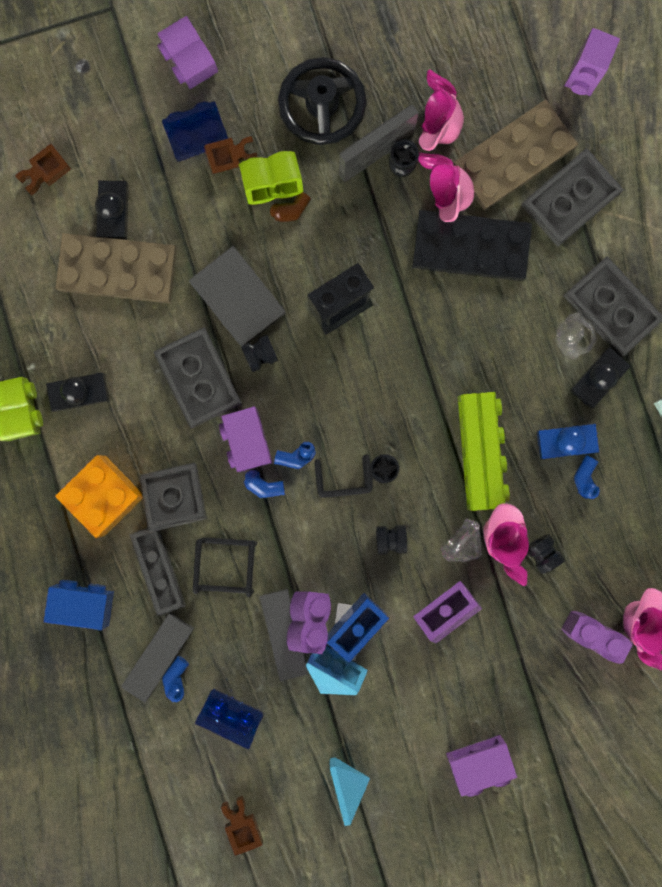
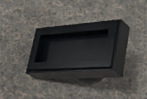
M98 180V197L95 202L97 237L127 240L129 193L127 181Z
M609 347L574 384L570 391L586 406L593 409L608 391L616 386L618 380L631 366Z
M105 373L70 377L66 380L46 383L52 412L110 401Z

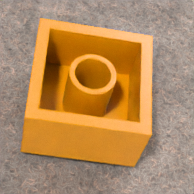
M96 455L55 496L95 538L104 537L143 499L142 492L107 456Z

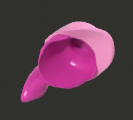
M429 69L427 71V83L434 92L425 107V121L421 126L423 132L419 138L420 147L426 151L433 150L438 143H453L459 137L464 123L463 111L456 99V89L447 79Z
M419 153L418 160L424 168L431 170L430 188L436 200L435 205L439 208L440 219L444 222L456 220L459 211L468 208L474 199V186L470 176L459 166H454L453 162L444 155Z
M503 503L494 509L490 519L484 525L485 545L488 554L503 564L506 574L520 585L526 586L527 571L521 566L529 547L526 524L522 513L517 507Z
M649 588L644 592L640 601L631 602L626 606L623 615V626L628 638L637 647V654L640 660L646 665L662 671V654H660L662 651V592L655 588Z

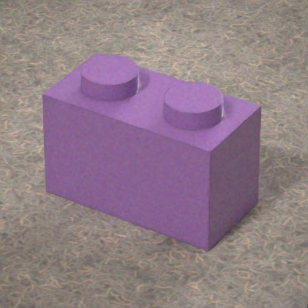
M592 28L575 58L564 86L570 88L576 94L591 96L607 72L620 38Z
M256 407L221 416L223 423L219 424V429L223 441L228 440L231 451L227 452V457L231 468L236 467L237 472H244L273 463Z
M459 581L413 617L429 640L438 643L479 612L482 607L466 586Z
M501 735L446 753L461 797L465 795L469 797L479 795L483 792V789L491 786H506L512 779L517 778L507 745Z

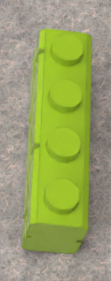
M495 392L462 394L457 398L467 510L495 509L498 505L510 500L509 487L507 484H503V473L507 472V460L505 456H501L500 444H504L505 441L503 427H498V416L502 415L501 399H496Z

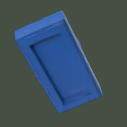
M596 424L537 431L540 459L599 452Z

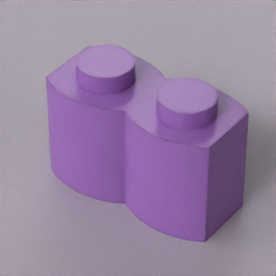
M187 16L157 33L161 41L157 46L166 61L171 59L175 66L171 69L180 84L185 82L189 89L218 73L214 59Z
M316 592L294 593L290 604L292 622L287 632L289 650L323 654L328 640L325 624L331 610L328 594Z
M571 611L562 627V631L569 638L583 647L592 649L614 663H624L633 646L631 641L621 633L603 626L597 620L581 612Z

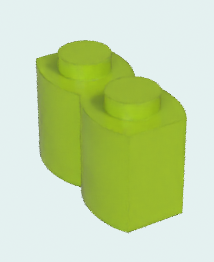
M281 151L268 158L254 157L239 164L248 204H263L275 198H290L304 192L295 152Z
M18 377L0 382V441L7 442L41 434L40 427L43 426V418L41 412L34 407V399L37 398L36 388L33 382H29L28 378Z

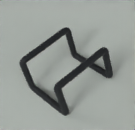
M368 454L362 457L365 487L324 491L321 462L319 459H316L314 462L317 493L322 498L366 494L373 490L371 463Z
M220 538L198 539L195 546L193 593L197 594L200 591L246 593L247 597H251L254 593L252 580L254 549L257 542ZM208 543L249 546L246 588L199 585L201 545Z

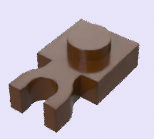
M252 136L242 139L237 145H234L232 138L204 145L212 175L238 168V159L258 158L257 152L247 154L244 151V145L253 142Z
M49 144L29 160L33 166L32 168L22 170L15 176L21 183H24L27 179H32L31 184L25 187L32 196L39 190L40 185L44 181L51 186L69 172L71 168L54 146Z
M243 795L237 797L236 802L239 809L236 811L229 808L228 801L221 805L223 815L230 820L225 825V831L235 856L263 845V839L254 814L245 815Z

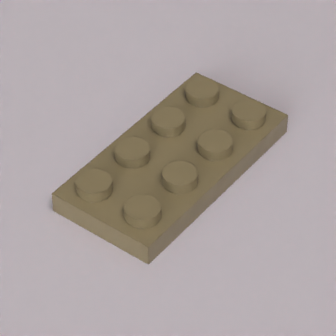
M545 99L456 160L453 165L459 166L468 173L474 186V198L481 208L486 211L575 150L579 144Z
M62 233L56 290L59 292L171 303L177 248L175 245Z

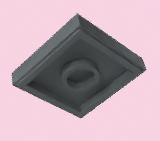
M195 462L139 475L148 531H159L207 519L198 468Z

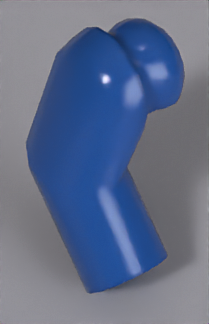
M303 442L292 453L277 450L274 464L301 469L313 460L316 454L315 447L311 442Z
M587 455L576 471L574 481L578 493L583 498L595 499L599 495L600 489L594 484L591 475L599 462Z
M250 470L245 474V487L257 497L267 498L285 495L283 481L266 483L260 478V474L256 470Z
M177 656L162 677L166 697L172 702H179L184 697L181 675L189 663L180 656Z

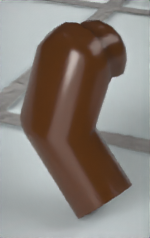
M302 192L296 196L292 203H274L270 208V215L278 222L296 221L300 218L311 198Z

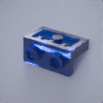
M215 101L198 103L193 109L185 112H173L166 119L162 120L177 162L205 153L204 145L228 139Z
M212 689L195 724L249 750L256 730L263 718V712L216 689Z

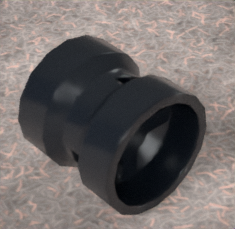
M402 139L392 146L389 168L394 175L406 177L414 172L419 157L417 145L413 141Z
M267 335L259 338L258 342L254 345L247 343L241 346L252 372L260 370L262 364H273L279 361Z
M389 454L375 457L371 462L372 478L379 483L392 482L399 474L400 466L398 461Z
M396 525L391 530H388L386 526H376L378 555H387L390 550L396 551L398 554L407 553L405 525Z
M550 534L534 540L528 547V555L534 557L536 568L540 574L557 568L565 561L563 554L555 549V541Z

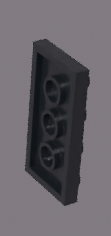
M419 210L412 268L524 282L527 274L532 223L459 214L456 220L444 222L440 219L439 212Z

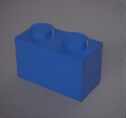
M60 580L59 584L50 586L48 589L44 622L103 630L110 623L114 591H107L104 585L88 584V588L78 587L76 581Z
M363 593L328 632L327 643L347 662H350L385 624L389 617L375 602Z

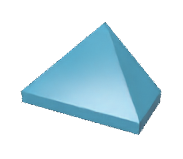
M326 646L323 654L312 653L306 664L321 694L357 695L368 671L352 660L347 662L338 652Z
M334 757L330 759V771L345 826L351 825L370 778Z

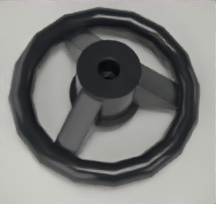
M327 57L307 59L292 68L282 81L277 98L279 114L287 129L302 141L316 145L338 143L352 135L363 121L367 106L365 86L357 73L342 61ZM323 68L337 71L344 76L330 78L325 75H319L312 80H298L300 76L310 70ZM354 89L356 105L353 116L344 127L330 133V117L336 113L339 107V96ZM290 93L306 99L305 103L308 112L318 118L319 134L309 132L297 124L290 112Z

